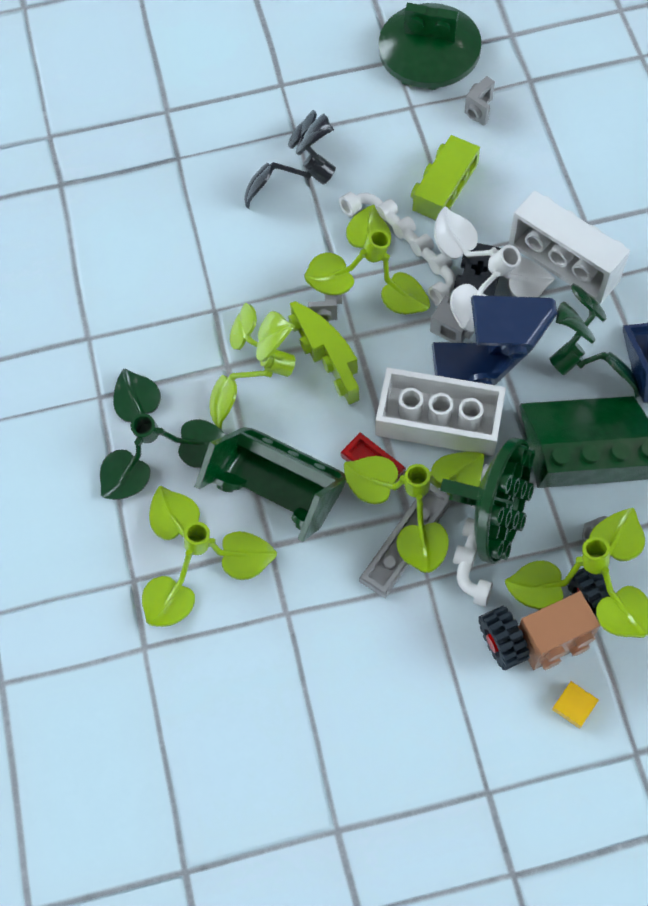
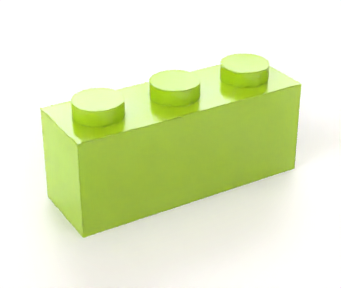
M453 135L449 137L445 144L442 143L437 150L435 161L433 164L429 163L427 165L422 181L420 183L417 182L411 191L410 197L413 199L412 210L435 221L445 206L450 210L478 165L480 147Z

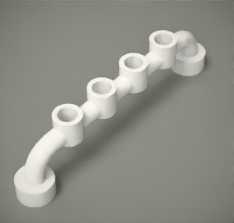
M348 192L340 197V206L349 217L361 211V204L375 205L381 218L393 227L395 235L400 239L404 238L410 244L413 253L418 257L422 256L429 263L432 272L436 275L440 274L445 279V284L439 281L428 289L432 302L439 306L445 296L451 297L456 280V275L449 268L452 266V260L443 253L436 255L431 250L434 248V243L428 234L418 237L413 232L416 230V225L411 217L406 216L400 219L396 215L398 207L392 199L383 202L373 194L360 193L355 195L352 192Z
M488 464L484 465L481 475V482L489 467ZM467 518L462 534L468 537L465 547L457 546L453 563L459 565L456 578L459 587L466 594L474 597L473 604L486 607L493 583L480 579L478 585L470 581L469 573L476 558L477 546L474 519Z

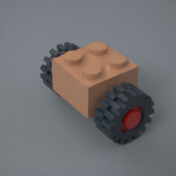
M584 568L578 570L569 585H567L568 590L572 593L570 596L523 617L519 626L516 619H513L512 613L504 605L479 616L478 623L480 624L481 632L484 634L483 638L487 642V647L492 652L493 658L497 660V664L502 670L506 671L527 660L533 670L540 667L548 670L561 662L560 658L569 653L574 657L587 651L590 648L589 644L596 639L594 636L601 626L596 617L597 605L603 598L610 597L603 575L591 574Z

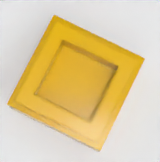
M570 681L552 710L580 729L599 700Z

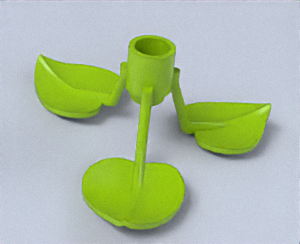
M371 205L357 213L346 228L348 242L353 247L363 248L349 266L346 267L344 259L339 255L325 252L312 259L304 274L306 282L315 290L327 295H342L353 287L354 278L349 272L364 257L372 263L382 260L384 281L387 285L381 291V298L386 307L395 313L404 315L424 312L430 308V301L425 290L414 277L403 272L395 273L392 279L389 277L388 260L390 255L386 252L391 243V232L376 210L375 205Z
M244 303L240 313L233 322L230 331L231 347L240 350L246 341L257 347V360L260 361V365L265 370L231 373L229 377L225 375L219 377L210 395L209 409L214 424L222 429V423L229 414L236 399L237 384L235 379L259 376L271 378L273 373L288 377L294 370L295 356L277 350V348L295 326L276 311L269 312L261 323L258 331L259 342L253 340L250 335L257 323L256 311L251 304Z
M457 452L445 455L436 460L431 468V472L422 464H413L407 468L405 476H400V480L397 483L398 470L391 460L380 456H371L345 462L344 473L352 492L360 500L369 504L386 502L390 496V489L398 490L403 484L405 485L407 494L415 497L417 500L418 526L409 525L400 531L396 541L397 551L407 564L423 573H430L437 569L444 561L448 552L449 539L446 530L441 524L433 522L424 525L423 496L428 493L430 483L438 489L441 488L443 478L479 487L483 471L484 454L479 452Z
M159 486L150 505V526L153 532L164 540H172L180 534L184 537L186 552L177 583L171 577L159 576L149 581L142 593V607L146 623L155 627L171 626L182 621L190 614L194 607L195 594L190 588L182 585L185 581L192 555H202L211 547L217 555L223 556L222 568L226 574L237 580H249L258 576L276 558V550L260 537L241 531L227 534L222 541L223 550L220 549L216 544V540L210 538V530L207 525L199 522L200 511L197 504L183 494Z
M634 508L614 513L599 522L592 529L589 539L582 546V556L576 557V563L565 579L561 580L562 574L556 565L544 560L528 563L521 567L514 575L505 579L508 591L517 601L532 609L540 610L563 599L561 587L567 586L579 568L583 566L591 574L603 575L607 592L610 597L600 600L597 605L596 617L601 627L610 634L620 637L644 638L648 636V597L634 586H624L615 593L608 568L610 556L618 561H629L638 557L644 550L645 535Z

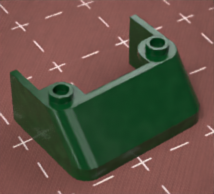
M243 427L209 443L194 487L201 489L213 482L217 484L218 489L229 493L244 487L292 511V521L295 523L296 528L301 530L298 540L304 542L321 528L342 492L346 478L345 473L306 453L256 429Z

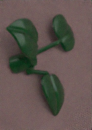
M573 283L571 285L572 292L589 310V317L584 322L578 313L566 302H562L558 306L556 323L570 327L576 333L569 342L564 344L549 358L551 364L559 373L566 375L576 365L581 369L586 364L596 360H605L631 385L635 398L639 397L634 374L612 352H602L583 360L582 356L585 354V351L577 341L582 336L593 344L595 337L588 328L589 324L595 316L602 322L607 318L600 304L581 287Z
M123 369L114 388L113 405L116 414L122 420L131 422V431L137 437L134 441L136 453L133 456L131 452L121 449L113 451L105 457L100 467L101 496L112 500L125 499L139 493L147 485L151 470L148 464L139 460L142 443H152L159 435H162L175 443H180L178 454L186 465L193 468H201L209 443L226 434L213 423L201 419L190 420L184 423L181 427L182 438H178L166 432L163 428H159L154 419L148 415L153 413L160 404L161 393L158 386L147 377L133 373L128 369Z

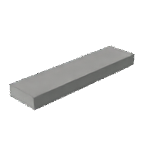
M431 484L428 493L423 496L424 525L433 522L438 523L453 502L448 500V494ZM416 499L359 578L360 583L383 598L387 597L409 565L400 557L396 541L397 536L404 527L409 525L418 526Z

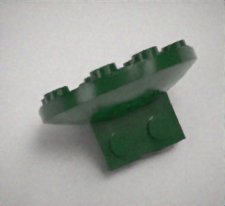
M407 2L404 9L394 14L384 24L379 36L378 49L380 60L385 69L393 77L401 81L402 84L436 90L440 87L454 84L472 72L480 58L482 40L479 29L474 21L462 11L437 3L413 4Z
M513 437L502 446L490 463L480 487L444 478L441 484L440 491L450 493L448 500L475 506L474 532L479 558L487 563L495 564L501 559H508L517 530L522 531L526 523L527 515L523 513L525 502L531 500L534 491V483L530 482V473L535 458V450L530 449L528 443L523 439Z

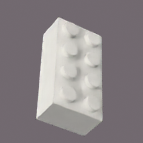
M535 190L514 212L509 245L517 248L520 253L566 283L578 285L599 304L605 300L620 282L630 253V249L626 248L620 241L610 238L596 226L586 223L572 211L562 208L554 203L551 198L543 196Z
M387 367L375 420V436L494 456L506 387Z

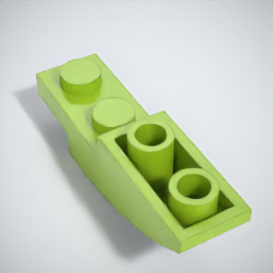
M296 301L291 302V315L288 316V320L295 326L293 331H299L302 337L299 338L304 353H310L314 363L322 360L327 373L332 372L336 379L333 382L340 397L344 396L349 405L359 401V386L353 377V374L358 373L357 357L348 343L319 314Z

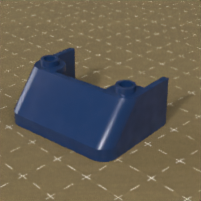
M473 295L471 297L476 343L433 342L432 353L435 375L496 385L536 346L557 315L556 301L552 298Z

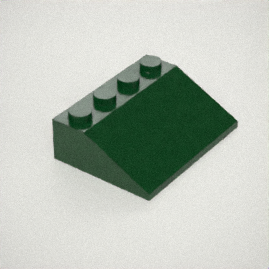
M634 396L520 404L519 407L527 443L530 449L535 450L532 466L537 488L648 480V417Z

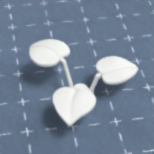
M446 206L438 214L434 227V237L439 250L450 259H458L462 254L466 257L491 256L488 261V268L492 275L478 290L471 284H462L451 294V311L464 331L475 332L471 297L473 295L487 296L483 294L484 290L497 277L504 276L508 279L507 287L514 297H539L555 280L543 267L522 257L518 249L512 245H506L500 250L493 247L490 250L471 252L478 242V234L474 226L463 216L452 212Z

